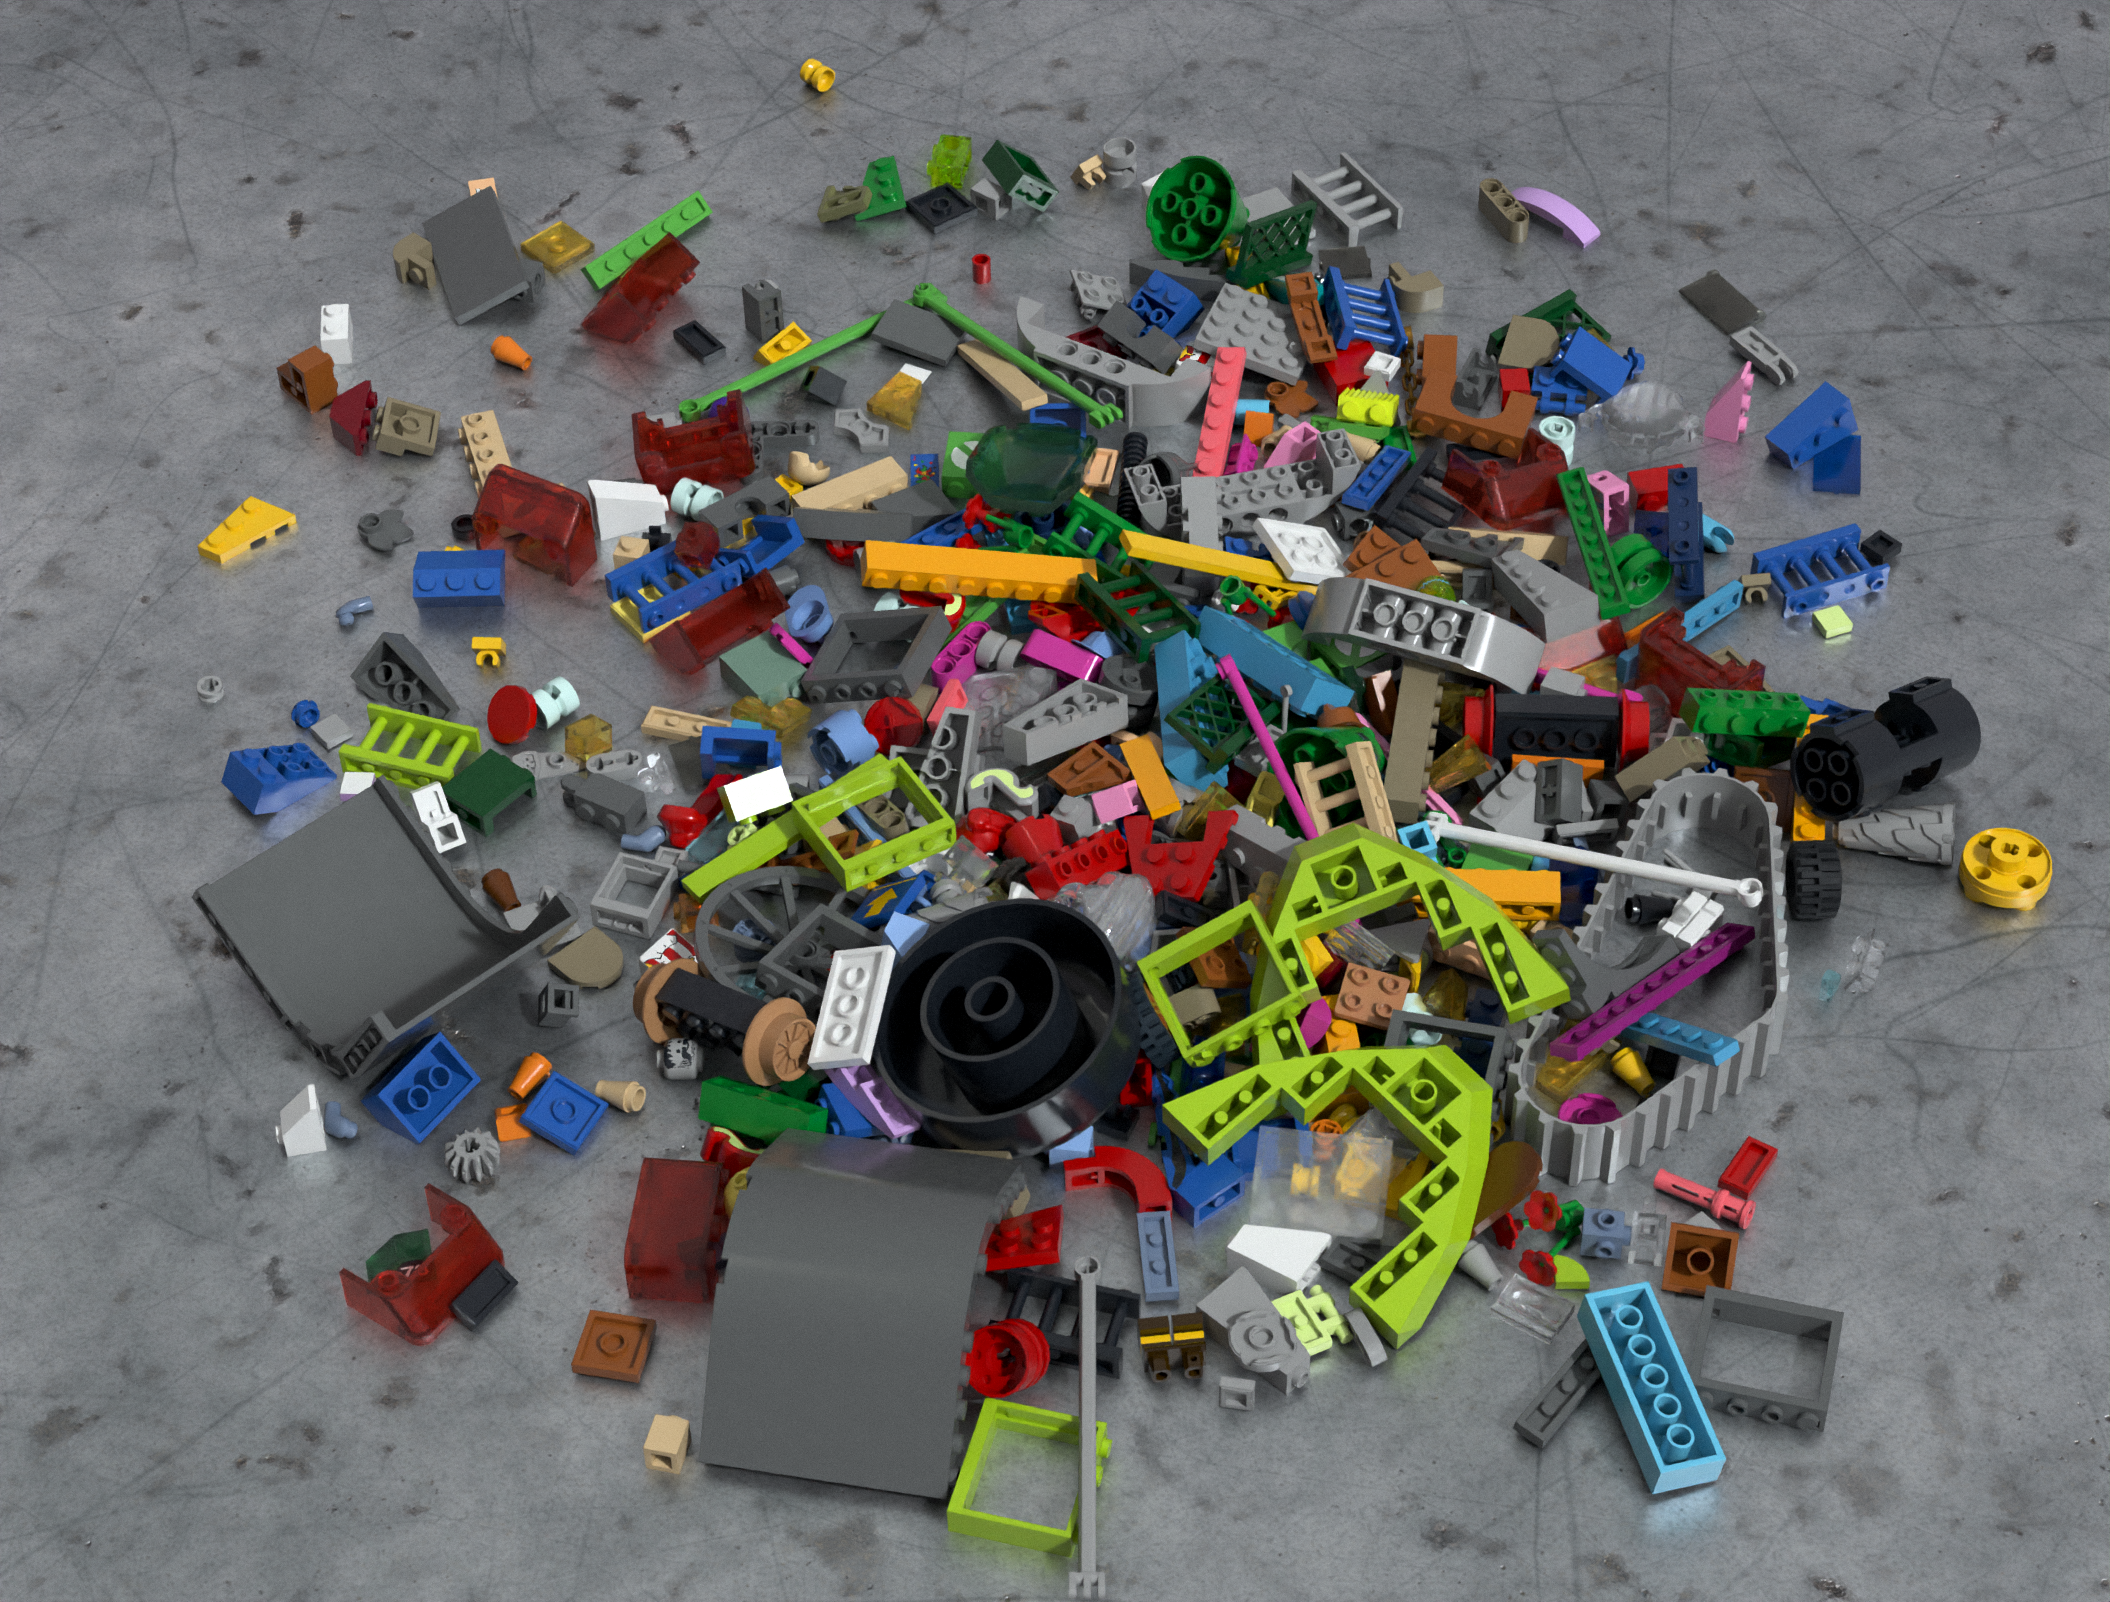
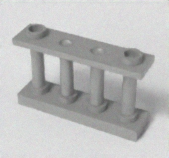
M1340 153V168L1315 178L1309 177L1302 169L1292 172L1291 193L1301 203L1309 200L1317 202L1314 216L1348 249L1357 246L1359 230L1381 221L1388 220L1397 230L1402 228V216L1404 214L1402 205L1389 195L1347 153ZM1341 178H1344L1349 183L1329 192L1323 191L1320 188ZM1355 192L1363 196V198L1343 206L1335 202V200ZM1369 206H1373L1378 211L1357 220L1349 216V214Z

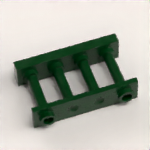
M1137 559L1131 561L1129 577L1100 584L1088 572L1078 574L1074 599L1138 664L1148 661L1152 644L1165 641L1182 630H1185L1192 639H1199L1201 623ZM1129 588L1141 593L1119 600L1114 599L1110 595V593ZM1148 604L1154 610L1131 616L1126 611L1127 609ZM1162 620L1170 626L1150 633L1142 627Z

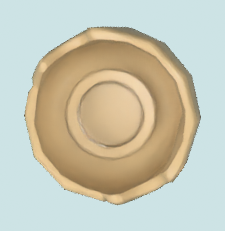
M797 451L789 452L788 474L795 482L801 485L815 486L825 482L829 477L830 467L823 465L822 460H819L817 464L814 462L810 463L808 454Z

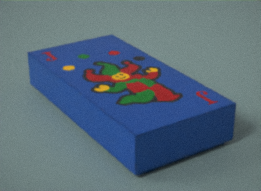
M911 454V486L932 479L939 487L938 454Z

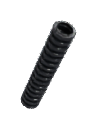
M1131 432L1125 435L1123 439L1116 515L1140 529L1142 513L1137 505L1124 469L1138 466L1147 457L1148 439L1140 432Z

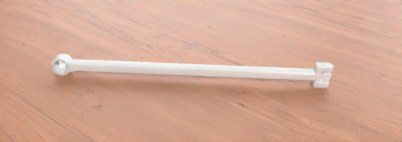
M1429 812L1426 816L1436 843L1440 837L1734 896L1738 897V900L1749 908L1758 906L1762 900L1761 897H1764L1762 883L1755 878L1731 880L1448 822L1447 814Z

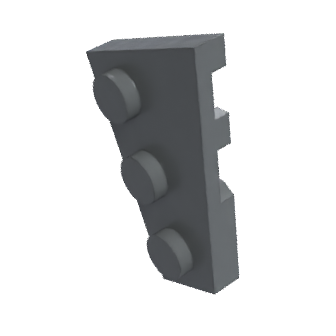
M1435 527L1421 539L1423 549L1430 551L1433 555L1448 556L1457 559L1461 563H1473L1483 566L1485 569H1492L1491 558L1500 556L1507 551L1517 549L1521 551L1524 545V538L1514 537L1513 542L1498 540V535L1487 534L1486 537L1476 538L1471 537L1468 531Z

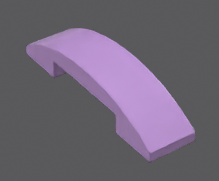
M1520 187L1511 192L1526 210L1563 228V238L1582 248H1585L1600 236L1599 229L1584 213L1553 193L1532 187Z

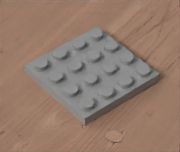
M1228 283L1224 284L1193 344V348L1214 356L1217 354L1218 347H1245L1247 355L1244 367L1296 386L1308 361L1295 329L1290 305L1278 303L1264 295L1254 294L1237 285H1230Z

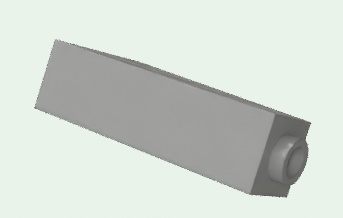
M1241 1266L1196 1305V1312H1202L1204 1333L1228 1351V1332L1240 1315L1252 1310L1267 1309L1274 1311L1275 1315L1283 1318L1244 1266ZM1297 1337V1349L1293 1359L1287 1365L1273 1372L1256 1373L1287 1396L1296 1387H1302L1309 1379L1310 1354Z

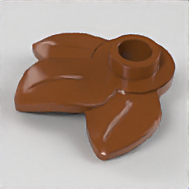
M1298 380L1296 386L1286 382H1272L1264 391V400H1270L1269 404L1275 406L1276 412L1282 416L1289 414L1294 418H1298L1300 412H1309L1318 406V401L1305 393L1308 387L1307 381Z

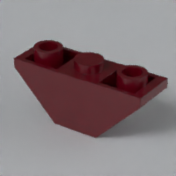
M365 380L335 397L329 415L333 438L356 456H362L364 445L369 444L368 428L373 426L374 420L372 410L377 408L378 404L377 392H373L371 380Z

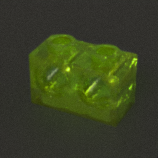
M941 134L938 144L933 146L932 160H928L927 175L931 176L932 187H938L949 182L955 189L962 190L972 161V137Z

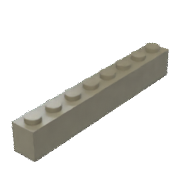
M1404 658L1384 789L1394 822L1417 824L1419 812L1425 813L1427 794H1422V790L1429 789L1430 772H1425L1426 768H1432L1434 750H1429V746L1435 747L1437 729L1432 728V725L1438 726L1440 707H1435V704L1442 703L1443 686L1438 685L1439 683H1445L1446 669Z

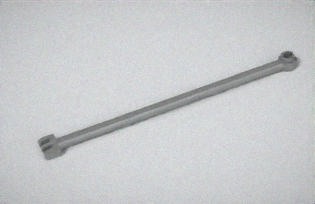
M1083 1255L1076 1259L1074 1263V1276L1079 1282L1078 1572H1069V1599H1076L1078 1593L1077 1586H1083V1599H1091V1586H1097L1098 1599H1105V1572H1096V1282L1101 1277V1263L1098 1258L1090 1255V1274H1085L1087 1273L1086 1257Z

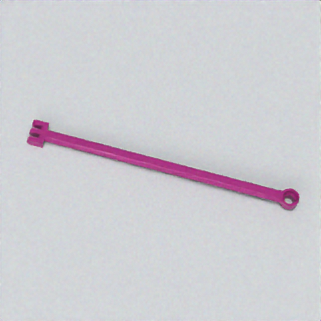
M1231 654L1220 658V662L1215 664L1223 680L1229 678L1307 841L1319 837ZM1360 918L1348 923L1350 929L1354 932L1360 931L1363 926Z

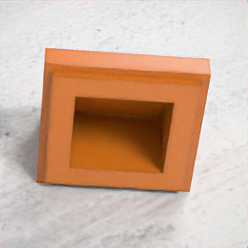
M1246 410L1244 434H1247L1252 444L1261 447L1262 439L1274 432V414Z
M527 1104L500 1107L494 1110L498 1137L501 1142L531 1136V1129L519 1122L522 1114L527 1109Z

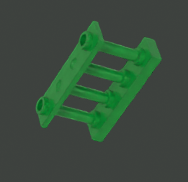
M1077 491L1063 514L1070 521L1061 535L1054 531L1051 533L1041 552L1048 556L1095 559L1097 579L1100 584L1127 577L1120 573L1129 556L1122 546L1119 536L1123 529L1142 534L1147 533ZM1080 526L1095 534L1086 550L1070 542ZM1104 541L1119 549L1110 566L1095 557ZM1132 557L1142 563L1148 571L1154 564V561ZM1144 605L1140 606L1138 612H1140Z

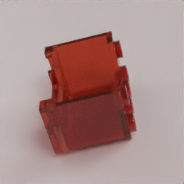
M741 389L727 392L726 404L724 406L722 404L717 405L718 416L666 428L662 418L657 419V422L648 419L645 411L631 414L634 455L644 484L656 485L660 495H669L673 493L676 484L684 477L700 482L704 486L751 475L755 470L751 419Z
M1673 606L1641 630L1634 688L1644 698L1674 718H1681L1679 711L1686 688L1762 691L1765 665L1753 659L1750 661V665L1740 666L1732 658L1722 666L1683 640L1686 636V628L1681 625L1684 623L1685 613Z
M644 1157L624 1250V1269L629 1298L694 1303L710 1302L711 1292L716 1290V1284L719 1283V1271L714 1270L716 1265V1249H713L714 1242H720L721 1222H718L719 1216L726 1215L724 1205L726 1196L723 1194L725 1187L731 1179V1169H726L724 1162Z

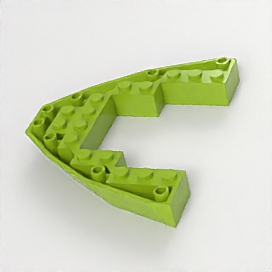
M1355 823L1294 846L1267 913L1265 923L1307 1005L1322 998L1300 942L1417 895L1420 896L1443 951L1469 940H1474L1509 1024L1571 1001L1569 987L1557 969L1542 957L1535 945L1490 897L1426 855ZM1262 940L1250 991L1251 1015L1289 995ZM1295 1017L1277 1022L1272 1025L1268 1032L1262 1035L1252 1036L1253 1067L1265 1063L1311 1056ZM1280 1104L1265 1117V1121L1286 1114L1289 1111Z
M1447 1045L1366 1046L1260 1064L1163 1104V1123L1209 1166L1280 1104L1304 1126L1351 1085L1355 1087L1429 1157L1437 1167L1399 1199L1398 1217L1413 1232L1350 1287L1349 1304L1354 1309L1360 1307L1370 1324L1396 1350L1422 1327L1470 1240L1489 1161L1493 1088Z

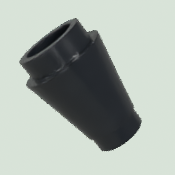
M1634 894L1633 897L1626 899L1624 912L1628 922L1641 925L1662 920L1664 917L1670 918L1674 906L1671 899Z

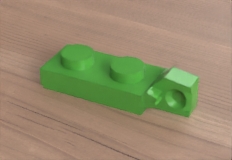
M1313 415L1310 425L1320 432L1344 428L1348 433L1376 440V443L1387 437L1390 427L1383 425L1337 420V417Z

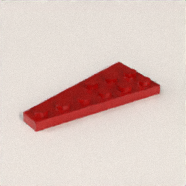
M1062 1204L1002 1220L1000 1224H996L985 1250V1254H987L986 1272L1060 1263L1064 1222Z

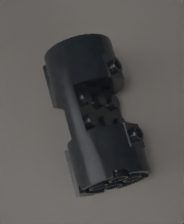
M1926 676L1889 691V701L1881 704L1875 712L1848 708L1809 724L1810 733L1803 736L1798 747L1792 751L1790 774L1798 797L1803 796L1813 808L1810 812L1821 819L1831 822H1840L1851 817H1866L1871 815V811L1882 807L1883 803L1891 800L1897 794L1900 787H1909L1910 791L1913 792L1926 791L1930 785L1941 781V778L1970 765L1980 748V724L1972 705L1963 694L1952 687L1951 679Z

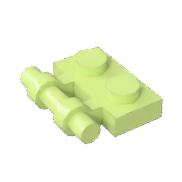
M1315 1285L1310 1289L1309 1293L1312 1297L1306 1299L1300 1289L1271 1301L1281 1316L1291 1321L1296 1329V1336L1307 1349L1310 1356L1332 1347L1330 1335L1338 1336L1343 1344L1353 1339V1334L1348 1328L1349 1322L1346 1321L1343 1315L1338 1313L1334 1307L1335 1300L1329 1292L1323 1290L1321 1285ZM1316 1313L1323 1314L1326 1320L1321 1321Z

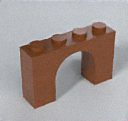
M1431 368L1415 406L1410 430L1519 460L1534 419L1538 398L1511 390L1506 406L1499 415L1483 419L1470 417L1458 411L1451 402L1457 375Z

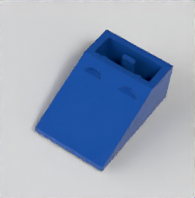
M1157 269L1126 305L1146 323L1138 338L1145 336L1155 325L1174 339L1187 331L1205 310L1195 293Z
M294 743L293 745L269 746L258 749L247 748L241 751L230 752L221 783L254 815L279 812L334 781L337 778V774L305 743Z

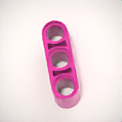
M982 621L971 622L936 656L931 665L932 686L939 688L938 694L942 693L949 679H959L962 685L980 667L976 664V651L982 637L991 630L989 624Z
M1039 629L1033 630L1019 654L1022 659L1031 665L1072 683L1080 678L1096 683L1104 662L1100 656Z

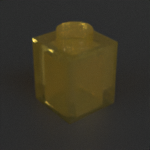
M589 714L565 726V752L585 764L594 755L612 751V725L599 717Z

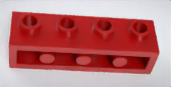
M1102 829L1087 838L1084 837L1070 845V848L1066 845L1053 852L1052 856L1048 853L1033 862L1035 868L1026 872L1025 875L1039 899L1055 902L1129 866L1131 863L1127 843L1118 829L1107 834Z

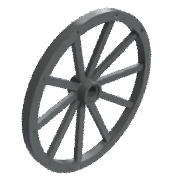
M765 867L739 874L719 885L707 897L700 908L693 936L696 960L706 979L752 996L738 987L728 976L757 973L759 961L719 966L710 949L708 935L765 955L775 946L710 924L714 914L725 902L731 899L777 945L785 937L741 894L742 892L755 887L780 884L789 932H791L799 924L791 884L814 886L836 893L828 905L829 908L838 911L845 898L861 905L871 891L861 886L846 892L833 874L807 867ZM880 926L869 928V930L875 932L880 929ZM814 935L782 967L814 985L816 983L813 975L827 982L830 973L827 969H831L833 958H827V956L834 954L835 951H840V949L830 943L819 947L818 942L820 938ZM767 993L762 1001L769 1003L777 998ZM806 1014L807 1019L812 1021L816 1027L818 1020Z

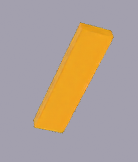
M1145 734L1119 744L1152 820L1182 809L1149 735Z

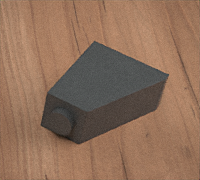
M932 479L871 501L872 510L913 514L912 536L958 512Z

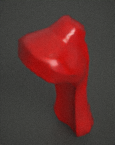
M717 774L713 776L707 788L690 808L664 804L657 814V818L664 829L668 831L671 846L689 848L695 839L702 836L724 808L717 788L743 779V776L741 774Z
M974 808L968 814L962 816L956 824V846L964 853L974 857L983 856L1001 847V842L1005 843L1007 840L1005 833L1017 821L990 808Z

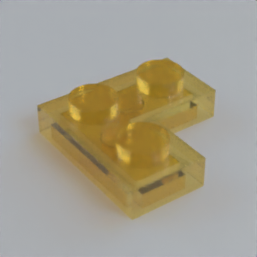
M747 695L732 705L730 716L739 720L761 723L762 730H776V738L781 740L810 720L812 709L803 705L799 700L788 697L774 707L762 703L759 698Z

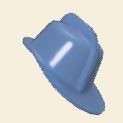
M816 585L805 586L795 592L787 602L785 617L791 636L799 637L808 643L818 641L823 644L826 640V635L834 625V619L829 611L827 599L822 588Z
M1094 631L1081 642L1074 639L1070 640L1072 644L1100 656L1103 660L1110 656L1122 655V648L1106 631Z

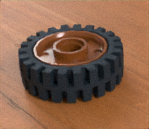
M1136 971L1130 974L1129 977L1138 1002L1137 1010L1141 1023L1140 1036L1142 1035L1141 1048L1144 1049L1151 1062L1157 1068H1161L1178 1059L1182 1054L1143 974ZM1113 984L1111 986V989L1113 990L1112 993L1115 997V984Z

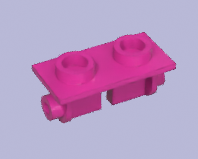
M1244 434L1242 443L1238 442L1230 447L1227 460L1228 466L1225 467L1223 476L1253 471L1255 461L1258 459V451L1256 446L1251 443L1247 434Z

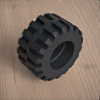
M1832 840L1791 842L1786 857L1785 879L1788 906L1795 919L1835 918L1841 903L1842 874L1840 857Z

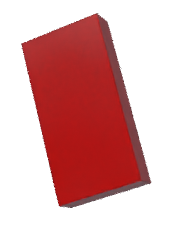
M1748 1136L1718 1179L1717 1187L1748 1200L1776 1159L1778 1149Z

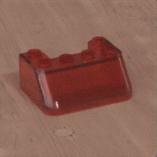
M671 232L667 233L623 272L581 321L580 325L589 333L623 344L628 341L634 343L643 334V331L646 333L657 322L655 320L657 317L655 311L660 312L669 303L670 300L667 296L669 294L673 296L683 286L682 282L687 285L695 277L696 273L693 270L699 265L700 261Z

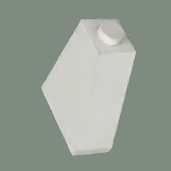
M604 480L587 481L592 520L601 541L649 528V526L666 524L665 512L669 511L668 502L664 494H659L656 485Z
M1244 1224L1237 1235L1232 1234L1225 1245L1227 1268L1237 1271L1241 1266H1244L1257 1283L1283 1296L1300 1289L1304 1293L1322 1268L1320 1267V1258L1331 1246V1235L1323 1232Z

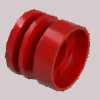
M1009 1318L987 1325L974 1332L972 1351L966 1354L965 1365L971 1367L969 1384L978 1393L990 1398H1004L1037 1384L1046 1374L1050 1362L1049 1344L1043 1332L1035 1324L1021 1318Z

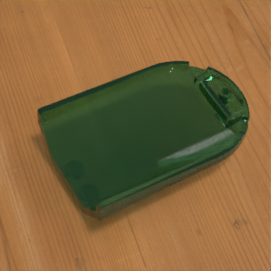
M1016 423V428L1006 429L1005 425L994 426L985 432L968 457L965 477L991 508L999 509L1001 513L1014 514L1017 511L1028 512V515L1032 517H1044L1045 514L1049 515L1081 489L1097 454L1098 440L1093 435H1086V438L1081 436V430L1054 424Z

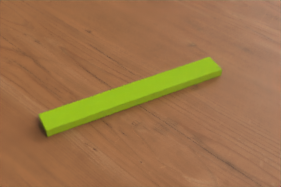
M879 753L830 785L889 760ZM792 809L682 879L683 888L702 904L719 885L739 874L758 868L803 839L804 837L794 825ZM846 810L815 822V824L820 828Z

